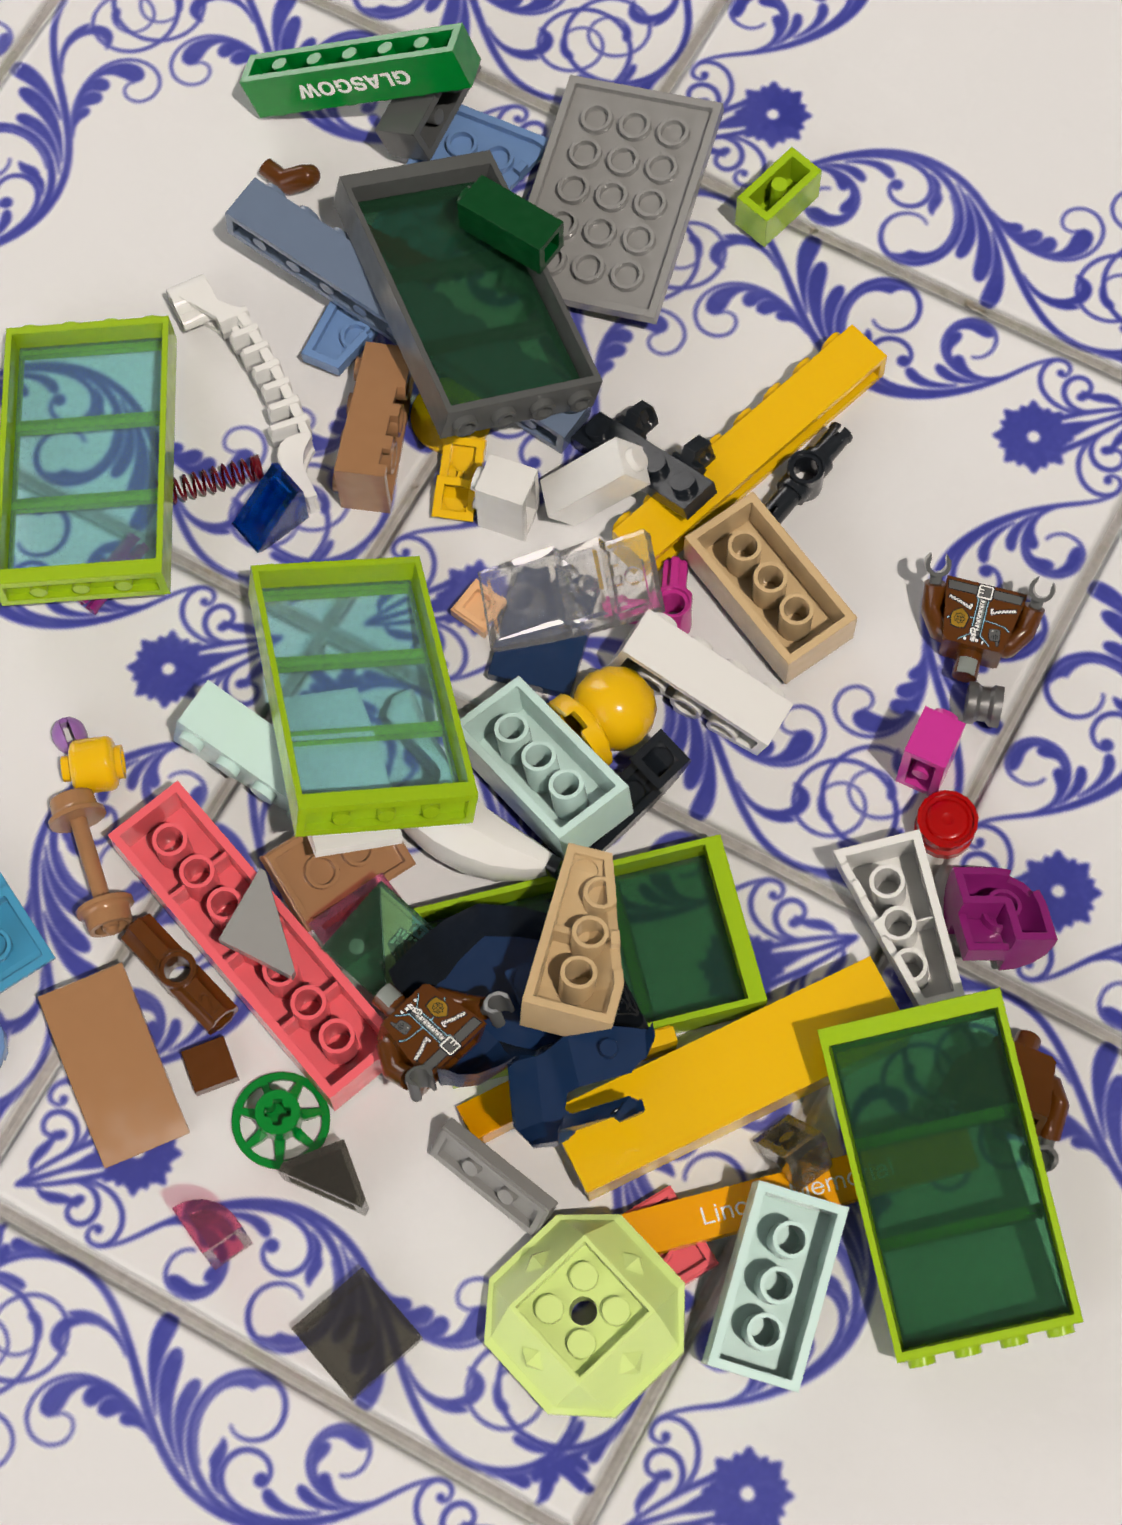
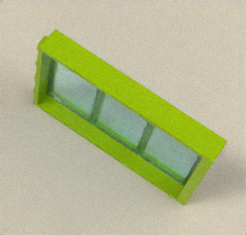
M148 315L143 318H108L103 321L79 323L69 321L62 324L24 325L22 327L6 328L0 424V603L2 606L171 594L177 338L169 316Z
M420 556L251 565L248 597L295 837L473 823L479 795Z

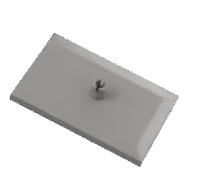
M570 75L528 199L532 204L563 221L564 246L547 265V268L566 306L657 324L724 113L723 103ZM515 264L506 265L500 283L502 293L530 298Z

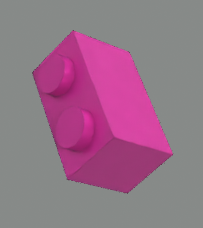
M925 706L906 745L895 781L928 796L938 792L956 755L966 723L959 721V718L954 713L946 709L936 708L934 710Z

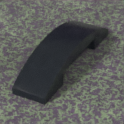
M662 729L630 758L632 763L618 775L629 786L634 813L589 848L606 851L654 806L691 763L692 760ZM544 842L541 844L550 852L555 854Z

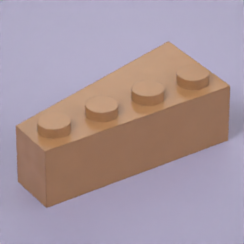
M366 341L362 357L357 356L355 360L354 381L356 383L353 393L350 392L348 396L347 419L340 437V447L334 467L332 489L339 494L341 508L390 514L415 382L398 345Z

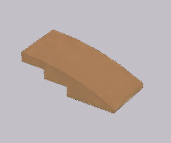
M122 962L38 996L66 1074L105 1169L190 1133L173 1091V1086L157 1050L155 1040Z

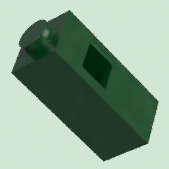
M482 174L472 186L465 187L457 199L456 206L458 208L459 227L539 274L564 246V226L562 220Z

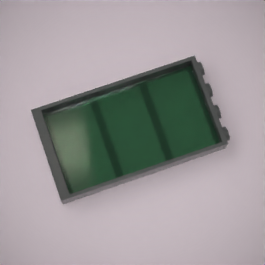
M490 150L339 176L333 202L440 439L451 436L465 437L475 431L493 427L506 428L513 423L530 419L543 420L553 414L567 411H583L594 405L603 382L547 266L539 274L459 227L457 199L462 190L467 186H472L481 174L509 190Z

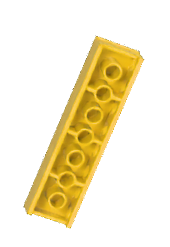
M871 956L636 1068L632 1073L622 1075L566 1102L565 1110L571 1114L627 1096L637 1100L642 1099L645 1108L641 1115L624 1122H618L615 1118H610L579 1129L567 1141L562 1143L588 1200H594L829 1085L830 1081L817 1030L900 1011ZM913 1035L836 1052L842 1078L907 1047L910 1037Z

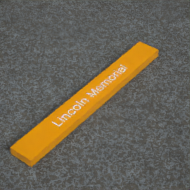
M967 1128L860 1152L871 1198L972 1172L980 1167ZM843 1155L621 1215L660 1255L672 1250L675 1251L694 1246L701 1242H709L738 1234L750 1188L754 1181L761 1180L843 1206L858 1202L848 1156Z

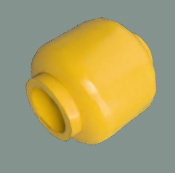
M109 736L74 740L69 745L68 756H61L60 758L63 781H72L74 789L89 788L92 789L93 793L113 791L118 788L120 779L126 778V761L122 745H115L113 739Z

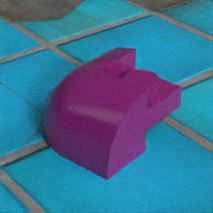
M953 867L945 886L943 901L944 920L948 934L956 935L962 960L996 961L1000 971L1016 969L1031 964L1045 956L1056 944L1058 938L1047 903L1040 890L1033 892L1023 882L1011 877V870L997 867Z

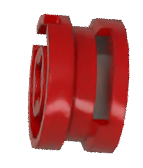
M942 790L932 793L923 800L915 818L914 830L920 829L927 854L935 858L950 859L958 857L968 850L977 831L979 817L974 804L968 797L957 791Z

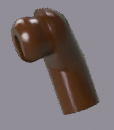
M271 158L263 162L259 170L261 176L280 188L287 195L310 190L319 183L321 177L319 169L313 164H301L284 169Z

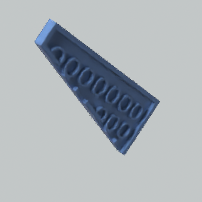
M461 104L431 160L490 150L509 190L512 191L543 157L549 138ZM409 158L406 164L423 162L425 160ZM457 200L380 213L371 227L372 230L392 240L400 239L406 242L407 248L436 263L446 262L471 235L459 227ZM330 301L301 353L302 359L306 363L340 376L364 350L366 341L372 342L379 333Z

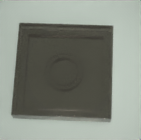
M363 1267L291 1328L352 1402L423 1340L420 1333Z

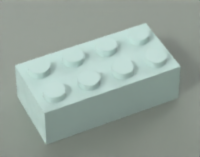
M517 676L460 719L472 768L557 856L564 858L568 842L590 847L634 813L629 786L520 676Z
M761 1180L752 1182L704 1351L702 1364L799 1393L849 1207Z

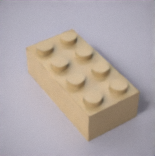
M751 492L685 536L684 560L687 561L688 565L785 684L854 637L857 616L754 492Z

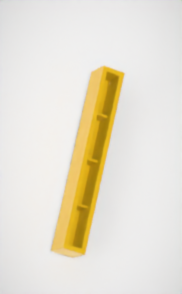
M853 324L841 334L839 332L833 333L824 342L821 351L812 359L810 357L804 358L795 367L792 376L783 384L777 382L771 386L759 405L753 410L747 408L742 411L735 419L730 430L724 435L718 433L709 440L716 459L705 468L704 476L714 482L717 490L716 495L687 520L647 494L643 504L633 513L630 511L624 513L613 525L612 549L647 582L663 568L665 560L671 559L672 556H677L684 550L685 536L744 498L883 377L887 355Z

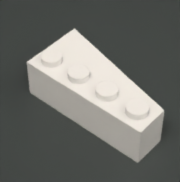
M649 608L630 630L608 665L627 667L638 672L651 686L654 694L663 695L670 699L674 711L686 718L699 719L702 716L708 720L706 726L710 731L756 756L768 747L793 706L792 702L785 699V694L781 689L770 683H761L749 675V670L743 664L733 659L726 660L713 651V647L708 641L696 635H688L677 628V623L670 616L662 612H653Z
M920 829L833 850L836 868L913 1006L917 1007L964 996L963 986Z

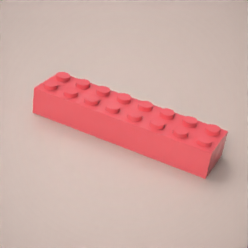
M178 780L108 834L119 856L334 1111L382 1073L376 1047L380 1025L384 1020L273 891V897L296 972L294 980L220 944L219 937L257 872Z

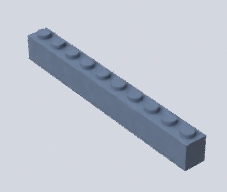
M254 177L225 212L227 232L398 345L347 233L337 227L331 228L320 221L318 215L309 207L304 205L299 207L287 199L284 192L274 184L268 183L266 185ZM387 265L389 272L396 271L395 269ZM418 282L396 286L423 344L487 331L485 325L477 318L464 316L453 309L452 304L445 297L439 294L432 295L420 287ZM513 342L429 358L435 371L479 400L564 382L556 377L553 370L541 361L534 362L523 355ZM592 406L580 412L567 411L553 414L543 420L530 419L516 422L515 424L562 454L572 441L571 437L589 419Z

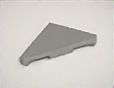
M260 868L219 937L220 944L294 980L296 972L266 871Z

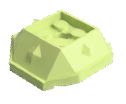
M621 1214L556 1215L489 1278L484 1344L548 1415L616 1419L684 1354L685 1282ZM581 1301H590L597 1306V1316L588 1325H579L572 1320V1310Z

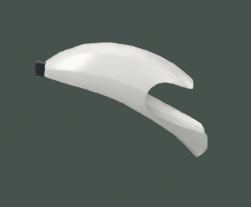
M409 691L401 694L392 700L386 715V721L390 724V727L426 724L413 692ZM435 740L399 742L437 784L452 783L446 756ZM478 800L473 823L403 829L414 842L438 861L464 874L495 882L529 881L546 875L558 880L564 859L550 852L540 843L486 808Z

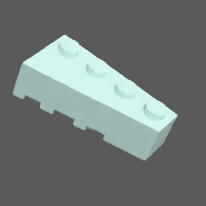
M207 680L178 719L173 741L215 766L225 775L250 788L252 793L264 802L274 803L285 810L287 817L292 821L274 726Z

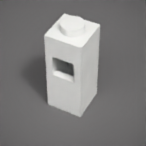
M614 437L542 478L540 483L547 516L576 526L650 485L647 469L648 459L643 451V447Z

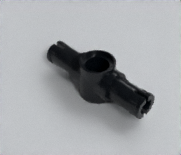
M832 422L813 447L808 446L805 450L797 451L790 457L787 472L776 484V492L765 503L766 508L780 524L796 505H802L804 502L811 501L820 494L823 479L833 468L832 462L853 439L851 432L845 427L840 433L838 432L841 424ZM807 472L813 478L805 480L799 478L796 474Z

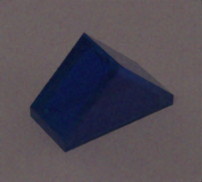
M272 463L232 524L257 553L263 552L309 518L304 493L278 463Z

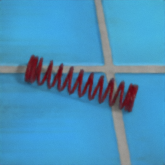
M253 454V456L250 455L249 457L251 474L243 458L240 459L242 478L236 464L232 460L230 462L232 480L223 463L220 465L222 482L215 467H211L212 484L206 471L202 468L203 489L195 472L192 471L191 473L193 491L187 477L182 474L184 495L176 478L173 477V503L177 504L176 487L184 502L187 501L186 485L192 498L196 499L195 481L201 494L206 496L205 478L212 493H216L215 476L220 488L225 491L224 472L231 487L234 489L236 487L234 470L243 486L245 485L244 468L252 483L255 482V475L259 482L261 480L264 481L265 476L259 455Z

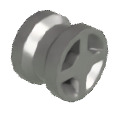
M970 681L965 699L963 722L973 724L976 721L985 722L988 727L998 728L1005 687L995 685L991 689L984 688L979 682Z

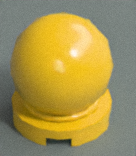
M605 666L590 672L576 687L573 698L566 694H560L547 703L608 766L613 762L611 751H624L641 742L652 729L657 712L655 695L651 686L638 672L627 667Z

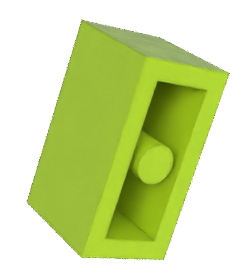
M791 147L737 197L735 224L765 247L819 197L822 170L795 148Z

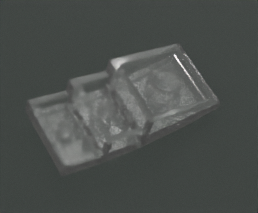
M644 529L607 542L597 537L563 550L550 546L478 572L490 648L493 652L546 644L638 621L648 608L653 612H665L651 535Z

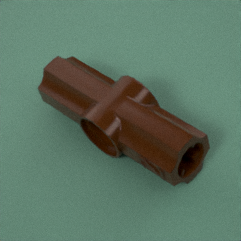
M150 913L144 917H139L127 927V931L121 937V941L159 980L167 993L174 997L210 1036L217 1031H221L232 1021L234 1015L239 1011L238 1006L196 963L192 954L184 950ZM185 966L191 969L188 977L183 981L173 982L169 980L171 972L177 967Z

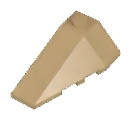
M568 842L523 995L520 1016L521 1026L564 1037L613 1028L624 988L613 853Z

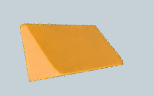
M509 1080L456 1106L467 1130L484 1143L514 1129Z

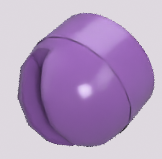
M70 716L56 721L52 728V740L57 749L65 754H68L71 742H67L64 728L70 726L75 740L88 738V733L83 723Z

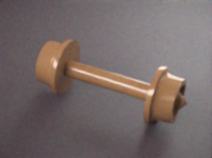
M75 788L64 791L52 798L49 803L52 817L49 819L48 824L51 831L55 833L73 832L93 899L77 908L75 912L77 919L85 922L91 937L114 936L126 930L133 923L131 907L134 904L132 894L127 892H109L90 830L91 826L99 823L105 817L106 809L103 804L96 801L92 789Z

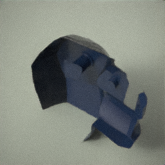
M477 903L435 926L388 970L394 986L407 998L423 984H430L435 988L441 987L487 997L489 994L497 991L505 992L515 1008L514 1012H501L506 1021L505 1025L501 1028H495L489 1019L483 1020L487 1024L480 1042L449 1071L437 1069L440 1085L455 1087L478 1086L508 1068L513 1127L533 1148L558 1146L573 1136L577 1130L610 1118H615L618 1122H624L641 1115L645 1111L642 1099L637 1100L631 1096L573 1114L565 1110L567 1093L584 1085L632 1073L638 1063L648 1056L655 1039L653 1021L649 1027L625 979L612 1029L564 1037L521 1026L522 999L548 913L517 906Z

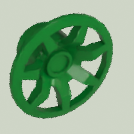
M288 1072L270 1073L251 1082L238 1097L232 1114V1132L240 1150L257 1165L269 1169H291L309 1161L322 1148L330 1128V1110L327 1101L307 1078ZM278 1081L296 1083L290 1092L279 1089L272 1090L269 1086L270 1083ZM262 1087L264 1095L257 1101L255 1109L244 1108L248 1098L257 1089ZM303 1087L315 1096L320 1108H300L298 1100ZM241 1116L256 1121L259 1126L257 1132L247 1142H245L241 1133ZM322 1116L321 1131L316 1141L313 1142L301 1129L302 1122ZM291 1137L309 1148L299 1157L284 1160L286 1140ZM267 1138L272 1139L275 1144L276 1160L263 1158L256 1154L252 1148L263 1143Z

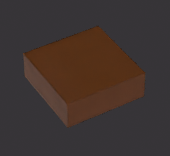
M224 1036L181 1052L197 1096L240 1080Z

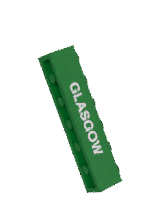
M456 23L253 54L248 59L239 83L260 118L277 115L284 116L291 113L319 111L326 108L354 106L362 103L389 101L397 98L425 96L432 93L472 88L481 58L464 24Z

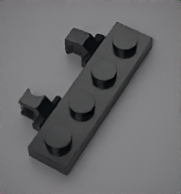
M643 400L628 409L625 416L620 415L616 417V420L602 412L597 413L571 437L575 449L583 454L592 451L614 437L642 446L648 459L647 469L651 484L641 489V491L687 520L717 494L714 482L704 476L705 468L716 459L711 442L701 435H697L684 445L681 454L675 451L672 453V456L646 440V435L659 424L654 407Z

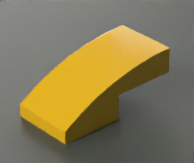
M458 436L444 438L440 473L436 479L432 517L474 522L476 509H473L475 491L471 490V482L477 467H484L487 448L486 440Z

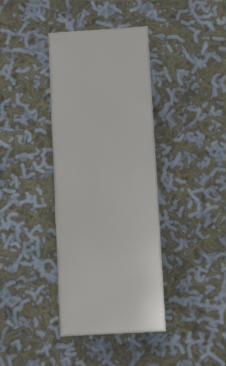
M452 1117L442 1126L429 1154L534 1237L547 1224L558 1202Z

